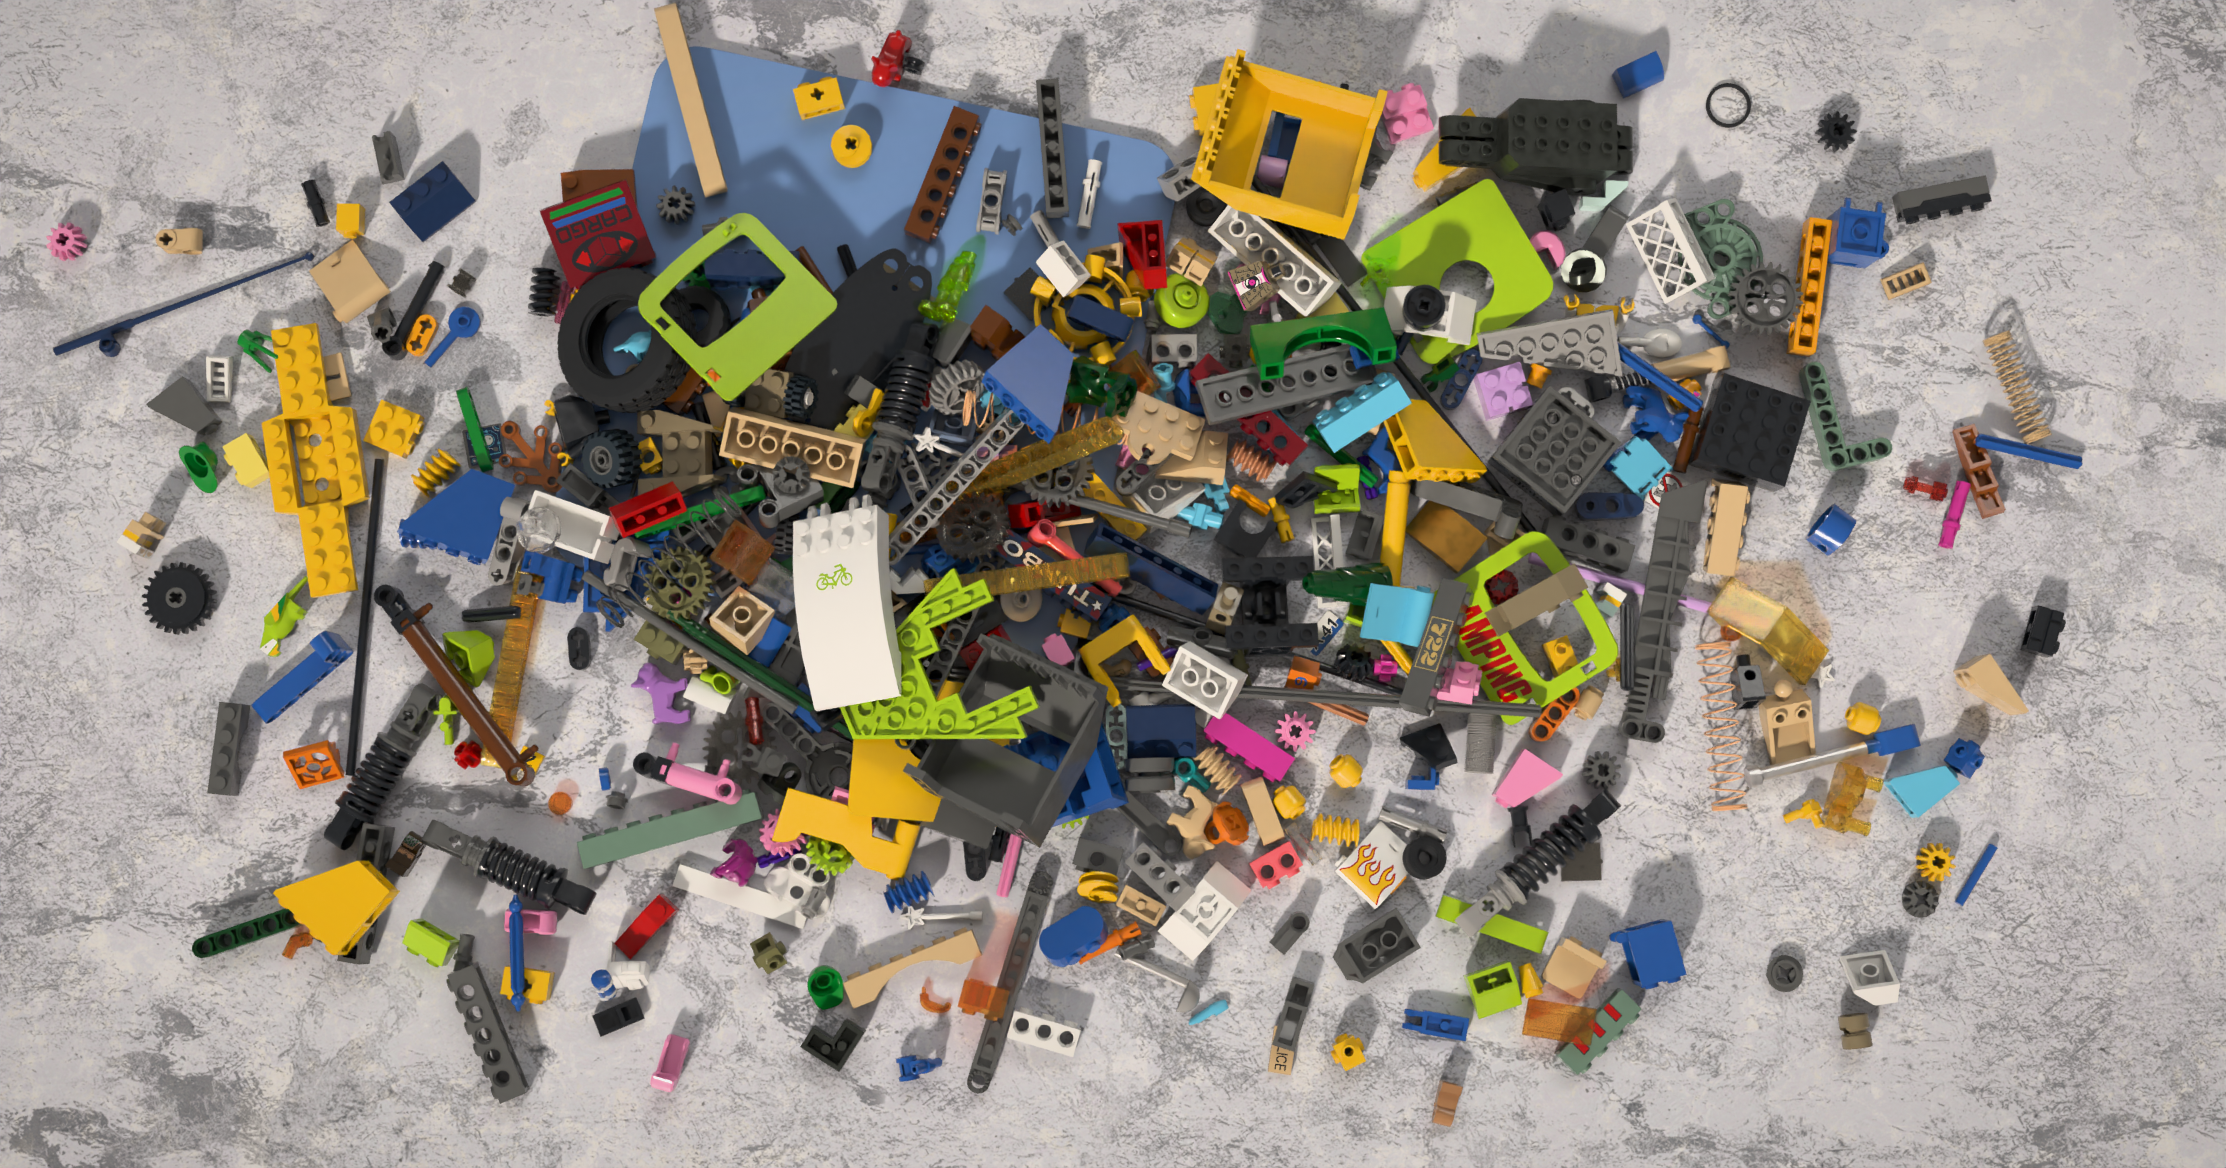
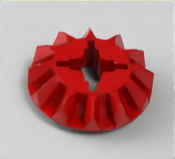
M1505 569L1488 579L1485 583V588L1492 603L1497 605L1516 596L1519 591L1518 580L1512 572ZM1498 579L1501 583H1509L1504 588V595L1500 590L1492 591L1498 585Z

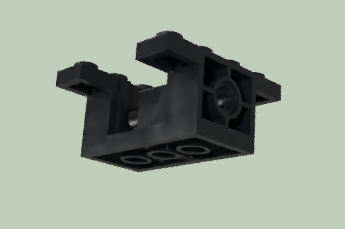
M1313 556L1221 559L1222 583L1240 582V588L1244 590L1241 597L1242 625L1225 626L1226 650L1244 649V657L1289 656L1294 648L1319 646L1317 623L1289 624L1286 587L1290 581H1302L1308 573L1314 571ZM1262 605L1268 606L1271 613L1264 614Z

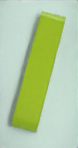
M1442 895L1435 917L1457 924L1455 919L1473 905ZM1499 914L1492 917L1478 931L1539 954L1542 953L1549 933Z

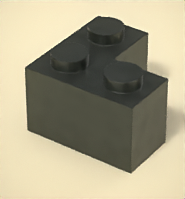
M848 1018L844 1020L834 1037L815 1025L800 1047L840 1072L866 1030Z

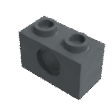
M1079 837L1072 864L1076 865V870L1082 872H1089V869L1117 875L1123 849ZM1100 852L1104 856V861L1101 865L1096 866L1091 863L1090 858L1093 853Z

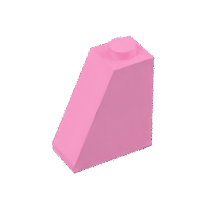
M1521 749L1492 795L1496 797L1495 802L1504 808L1508 806L1516 807L1559 780L1563 774L1528 750Z

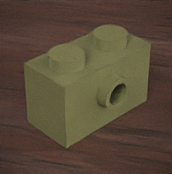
M648 621L644 622L634 638L635 641L648 648L646 653L657 660L661 656L674 665H677L683 655V650L688 648Z

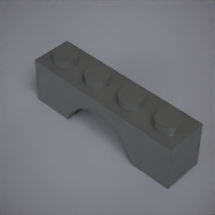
M219 702L207 790L209 794L239 796L242 774L238 763L239 747L243 733L248 728L251 705Z

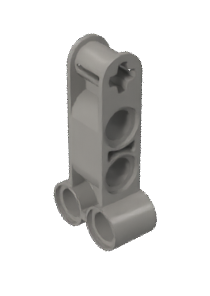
M506 497L501 504L500 514L503 516L488 572V579L493 585L509 586L517 578L528 538L527 535L520 533L526 513L539 517L540 514L528 509L531 501L518 497L515 499ZM514 527L517 530L515 537H513L512 535V529ZM508 548L511 552L509 559L506 557V551Z

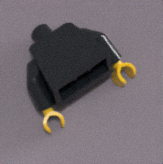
M571 394L556 399L554 402L546 400L544 403L545 406L551 407L545 413L555 416L564 451L568 450L567 453L561 452L557 455L558 459L566 457L565 463L561 464L564 467L573 464L574 459L582 455L581 449L584 448V441L588 440L589 435L599 432L598 425L610 423L608 410L594 412L591 402Z

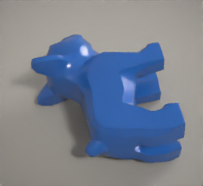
M1629 386L1626 389L1627 394L1622 399L1624 408L1636 406L1643 409L1635 412L1636 422H1631L1630 424L1632 434H1637L1639 431L1659 432L1668 443L1680 439L1683 432V423L1689 417L1688 412H1681L1676 415L1668 412L1659 390L1640 386Z
M1386 427L1377 433L1375 440L1362 452L1363 455H1368L1383 473V480L1378 488V494L1387 493L1389 470L1403 471L1396 452L1387 448V442L1390 440Z

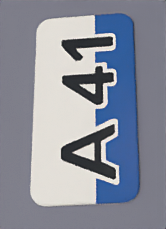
M1327 611L1317 623L1319 646L1306 648L1315 656L1320 654L1344 625L1330 611Z

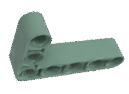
M1811 362L1800 370V382L1805 399L1811 401L1808 411L1822 462L1827 470L1838 471L1878 461L1891 454L1892 444L1886 438H1877L1846 446L1824 366L1819 362ZM1809 368L1815 370L1816 378H1811L1808 375ZM1814 390L1821 392L1822 400L1815 398ZM1821 411L1828 415L1827 422L1821 420ZM1826 433L1833 435V444L1826 440ZM1876 444H1880L1882 446L1883 454H1878L1876 452ZM1854 449L1861 452V460L1854 457ZM1833 454L1839 457V465H1835L1832 462Z

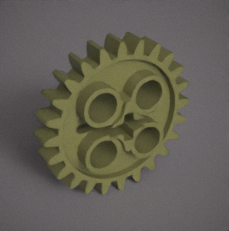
M678 546L677 551L669 548L672 555L683 564L685 569H681L678 572L679 565L664 552H661V560L657 558L655 560L664 572L667 573L669 570L673 577L679 579V583L671 578L672 581L667 580L656 567L649 566L652 573L645 574V577L650 579L649 582L658 589L659 593L654 592L647 583H644L643 586L649 588L644 595L651 597L647 603L653 606L652 610L657 612L658 615L672 620L670 619V614L666 615L670 608H672L671 613H674L676 620H678L680 615L690 619V613L697 616V608L705 609L703 602L711 601L707 595L708 593L712 594L715 592L710 589V585L716 584L714 580L710 579L715 575V572L709 570L712 564L706 562L708 558L701 555L697 550H694L697 554V557H695L687 548L684 549ZM697 579L696 584L692 587L693 581ZM667 581L666 587L663 588L664 582ZM680 584L692 593V597L680 588ZM681 596L680 602L677 603L678 597Z

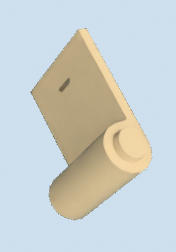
M353 239L309 270L335 309L332 313L340 323L342 321L346 324L391 292Z

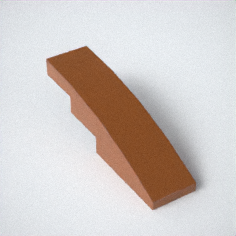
M1975 424L1954 429L1952 433L1967 482L1971 484L1970 490L1982 519L2004 513L2006 509L1997 491L1999 485L1990 467L1992 461L1986 448L1975 445L1976 436L1979 435Z

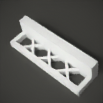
M1340 515L1311 518L1314 569L1321 570L1325 565L1330 569L1344 567ZM1329 522L1330 532L1324 538L1317 533L1316 523ZM1329 535H1330V543L1326 540ZM1317 537L1322 540L1319 544L1317 543ZM1323 542L1331 548V555L1327 560L1318 554V548ZM1331 557H1332V565H1330V564L1328 563V561L1331 559ZM1319 559L1323 562V564L1320 566V568H1319ZM1317 597L1318 608L1345 607L1347 605V602L1341 601L1322 603V597Z

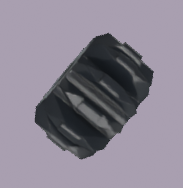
M1355 642L1352 646L1346 644L1338 650L1334 665L1337 667V673H1343V679L1349 677L1352 682L1356 679L1362 681L1371 673L1374 659L1370 658L1371 652L1364 651L1365 646L1359 648Z

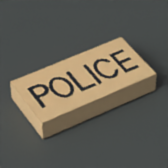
M1274 1025L1272 1043L1277 1029L1276 1025ZM1271 1044L1268 1072L1291 1075L1294 1052Z

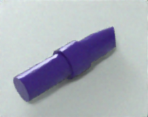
M1171 647L1161 653L1165 659H1168L1177 654L1178 650ZM1149 658L1136 663L1139 671L1153 666Z

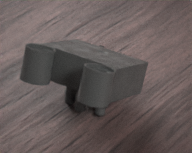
M745 464L737 470L738 487L741 491L757 487L761 483L770 498L763 500L758 508L760 524L765 528H774L781 520L824 501L823 488L817 479L810 478L807 486L797 493H786L780 490L773 481L772 468L756 464ZM785 472L787 477L784 482L789 479L799 482L795 474ZM768 512L773 513L772 515H766Z

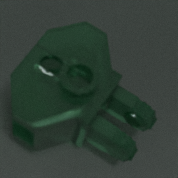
M1217 291L1210 296L1209 309L1207 311L1208 317L1220 334L1232 338L1240 334L1243 329L1244 317H1246L1249 311H1244L1236 294L1231 296Z

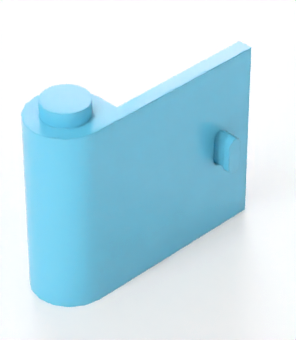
M1370 583L1360 637L1400 642L1418 647L1432 608L1434 593L1430 592L1431 588L1417 585V589Z

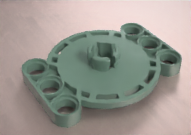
M1720 199L1684 214L1715 276V279L1699 286L1705 290L1704 293L1697 288L1692 290L1696 295L1710 300L1707 312L1713 319L1731 315L1730 311L1735 308L1728 305V302L1733 300L1732 297L1728 296V293L1735 291L1730 285L1738 283L1735 277L1737 275L1743 277L1741 271L1744 268L1750 272L1751 264H1754L1756 267L1757 258L1758 263L1763 262L1762 248L1755 234L1746 225L1737 220L1730 219L1734 214L1735 206L1729 199ZM1720 204H1726L1729 207L1728 215L1724 216L1718 212ZM1698 213H1706L1709 216V222L1706 224L1700 223L1697 219ZM1678 252V264L1683 266L1682 253ZM1715 253L1721 254L1723 257L1728 256L1725 266H1718L1714 262L1713 257ZM1688 272L1691 277L1690 280L1685 274L1683 281L1686 284L1692 285L1696 283L1692 273ZM1756 281L1750 282V287L1753 290L1755 286H1760ZM1748 294L1745 295L1746 298H1756ZM1765 294L1764 297H1761V298H1763L1764 300H1766V299H1767V295ZM1718 302L1724 306L1722 314H1716L1713 311L1714 303ZM1749 303V304H1747V308H1748V307H1751V306H1753V305H1755V304Z

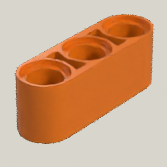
M1577 687L1570 690L1573 694L1570 702L1565 701L1562 695L1543 708L1541 716L1536 717L1529 727V736L1532 740L1542 742L1548 740L1578 702L1580 693ZM1552 707L1557 708L1559 711V717L1556 720L1549 716V710ZM1538 725L1543 726L1546 730L1545 736L1542 738L1538 737L1535 733Z

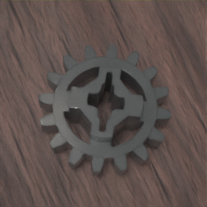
M912 442V443H911L912 448H913V449L915 450V452L917 453V452H918V451L916 450L917 445ZM933 447L942 456V459L936 458L933 452L924 448V452L917 457L927 481L935 486L936 480H940L948 472L946 468L951 467L952 463L947 462V460L952 456ZM927 457H930L931 462H934L929 464V468H925L924 463H921L926 461ZM903 458L908 463V466L915 465V463H909L907 458ZM941 469L936 475L931 477L933 471ZM912 470L908 478L912 479L915 477V481H917L919 475Z

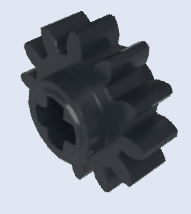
M1838 111L1833 114V117L1828 113L1824 116V120H1820L1817 123L1821 127L1815 131V134L1821 135L1817 142L1826 143L1824 150L1832 146L1834 153L1839 150V147L1844 151L1848 148V144H1852L1855 141L1851 137L1857 133L1856 129H1851L1855 121L1847 122L1848 114L1840 118ZM1837 129L1839 131V134L1837 133L1835 135L1833 130L1835 131Z

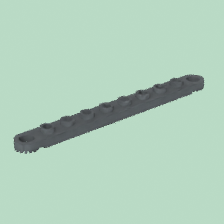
M1044 871L1034 873L1030 879L967 1078L968 1088L977 1094L983 1093L989 1088L1052 889V877ZM1037 877H1046L1048 885L1045 889H1038L1035 886V879ZM981 1075L985 1078V1085L982 1088L973 1086L972 1079L974 1076Z

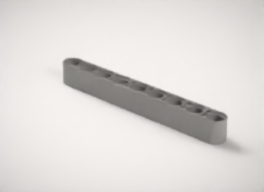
M1006 408L889 535V548L896 551L895 555L889 558V566L899 562L1023 427L1025 423L1020 419L1016 423L1008 422L1009 415L1014 413L1010 408ZM1003 430V438L1000 440L992 438L994 431ZM983 446L989 449L988 454L984 457H979L977 450ZM965 464L973 465V470L968 474L961 472V468ZM949 481H956L958 483L956 489L952 491L947 490L945 487ZM933 498L942 499L939 507L930 506V501ZM925 515L927 518L923 524H916L914 522L915 517ZM902 532L911 533L909 540L901 541L899 539V535Z

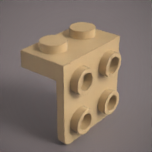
M1572 936L1569 939L1561 937L1541 976L1547 982L1570 995L1582 998L1597 969H1603L1607 961L1601 958L1603 955L1601 952L1590 948L1588 951L1581 947L1583 942Z

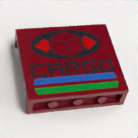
M627 178L540 210L570 289L576 287L577 290H580L590 279L608 270L631 268V266L637 264L643 267L653 263V258H656V253L653 250L629 189L630 186Z

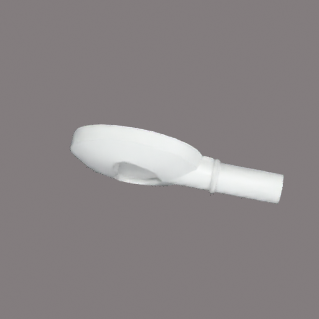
M1668 329L1652 330L1643 338L1618 337V342L1623 346L1642 347L1647 354L1658 358L1673 356L1680 350L1682 345L1678 334Z

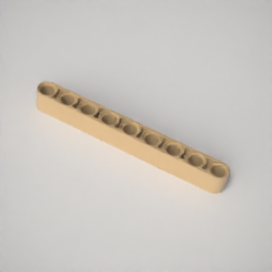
M672 3L654 8L705 197L728 192L677 4Z

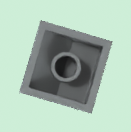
M950 317L949 321H943L939 328V339L936 342L932 359L938 365L946 369L949 364L954 365L957 360L959 361L972 340L970 324L954 317Z

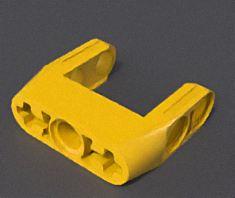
M1134 614L1078 650L1093 679L1108 687L1106 699L1113 708L1122 702L1119 698L1118 690L1101 663L1134 641H1138L1153 666L1163 675L1171 671L1169 664L1155 642Z

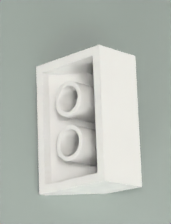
M1189 641L1179 647L1171 664V671L1167 673L1162 686L1216 718L1221 719L1239 695L1248 674Z

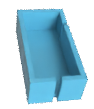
M1390 372L1378 374L1374 377L1371 385L1366 386L1364 384L1355 389L1353 395L1348 398L1343 397L1335 403L1336 406L1329 410H1322L1312 420L1334 453L1412 403L1399 381Z

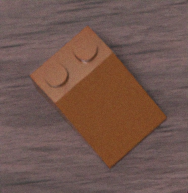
M603 169L561 173L562 199L566 201L627 178L630 186L629 189L637 206L634 170Z

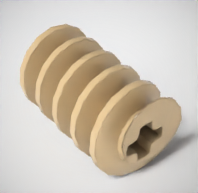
M1218 746L1208 747L1192 761H1201L1198 768H1207L1204 776L1212 774L1210 783L1218 781L1219 783L1215 789L1220 790L1224 788L1223 795L1239 782L1242 775L1237 774L1233 776L1236 768H1227L1230 761H1221L1224 756L1223 753L1215 754Z

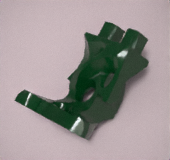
M1081 355L1077 359H1073L1070 371L1071 376L1066 389L1069 403H1087L1098 407H1103L1104 403H1107L1105 408L1106 416L1112 418L1118 414L1121 417H1126L1129 408L1136 398V380L1131 378L1128 373L1109 371V366L1106 364L1093 362L1086 356ZM1106 383L1111 385V388L1108 389V391H1106L1104 388V385Z

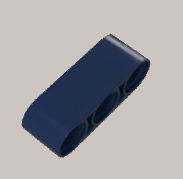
M1078 295L1075 296L1066 315L1071 321L1120 342H1126L1135 323V320L1127 315Z

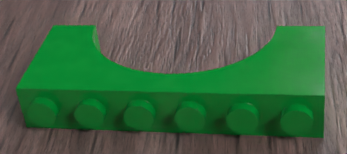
M1384 307L1250 326V343L1261 380L1282 378L1284 375V363L1287 358L1297 349L1316 342L1334 341L1352 345L1363 351L1370 358L1373 365L1395 362L1397 345Z

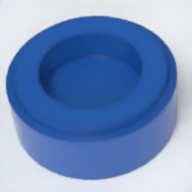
M607 767L599 768L602 791L610 790L609 769Z

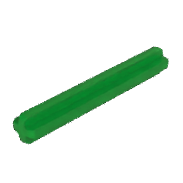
M1310 424L1305 429L1306 436L1342 465L1347 463L1358 464L1360 466L1359 479L1367 486L1372 488L1377 483L1378 477L1343 448L1334 453L1314 424Z

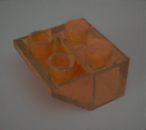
M734 520L709 558L712 562L751 586L776 547L741 522Z

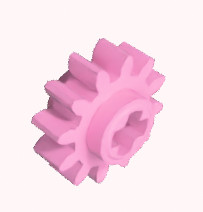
M1294 711L1293 718H1290L1288 714H1284L1286 721L1278 720L1277 723L1281 726V729L1274 731L1277 734H1281L1277 742L1285 741L1284 749L1292 745L1293 752L1297 751L1298 745L1305 750L1306 745L1304 742H1313L1309 738V734L1316 733L1315 730H1309V726L1313 724V721L1306 723V714L1298 718L1297 711ZM1293 725L1301 730L1298 733V738L1295 735L1291 737L1289 733L1292 731L1291 726Z

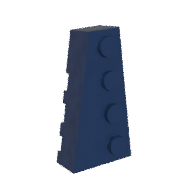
M724 249L723 253H714L705 260V276L711 288L715 290H727L728 287L749 289L751 286L772 288L774 285H780L785 279L784 273L765 254L758 250L748 249L744 254H739L734 249ZM789 251L801 263L799 251Z

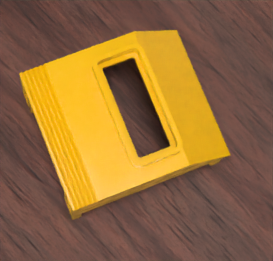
M1237 49L1235 57L1226 56L1191 180L1235 210L1344 240L1355 215L1360 196L1358 195L1374 132L1382 114L1388 91L1379 89L1376 98L1244 61L1246 51ZM1272 111L1302 119L1280 198L1250 189Z

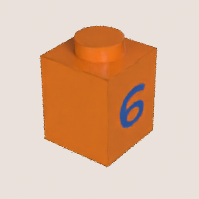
M1294 655L1285 686L1313 690L1314 685L1319 686L1322 673H1319L1320 663Z

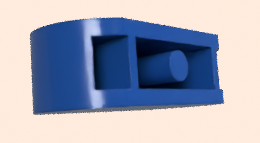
M1082 906L1044 929L1040 934L1039 946L1051 964L1058 967L1074 965L1082 956L1097 951L1100 945L1105 943L1108 936V927L1096 909Z

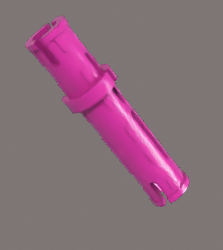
M1956 481L1946 520L1942 523L1943 530L1938 546L1942 548L1953 549L1957 531L1961 528L1960 521L1971 487L1970 483Z

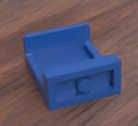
M1276 112L1268 156L1288 160L1290 165L1302 120L1284 117V113Z

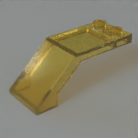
M1734 577L1729 578L1706 611L1720 626H1728L1759 643L1799 685L1807 684L1829 652V649L1787 606Z

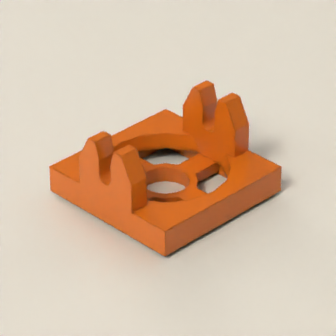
M326 740L283 752V758L299 789L344 778L345 772L340 764V752L338 748L336 749L335 741L329 742ZM322 753L329 758L319 760L314 758L312 754ZM304 756L306 762L301 766L300 759L298 758ZM311 763H317L320 765V768L318 770H310L307 766ZM332 766L327 773L322 774L324 767Z

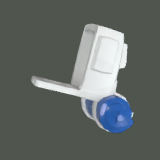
M609 941L606 970H597L591 977L592 987L596 990L597 996L605 1002L614 998L619 988L628 987L629 990L641 989L643 986L649 985L650 967L646 961L615 962L616 946L613 941Z

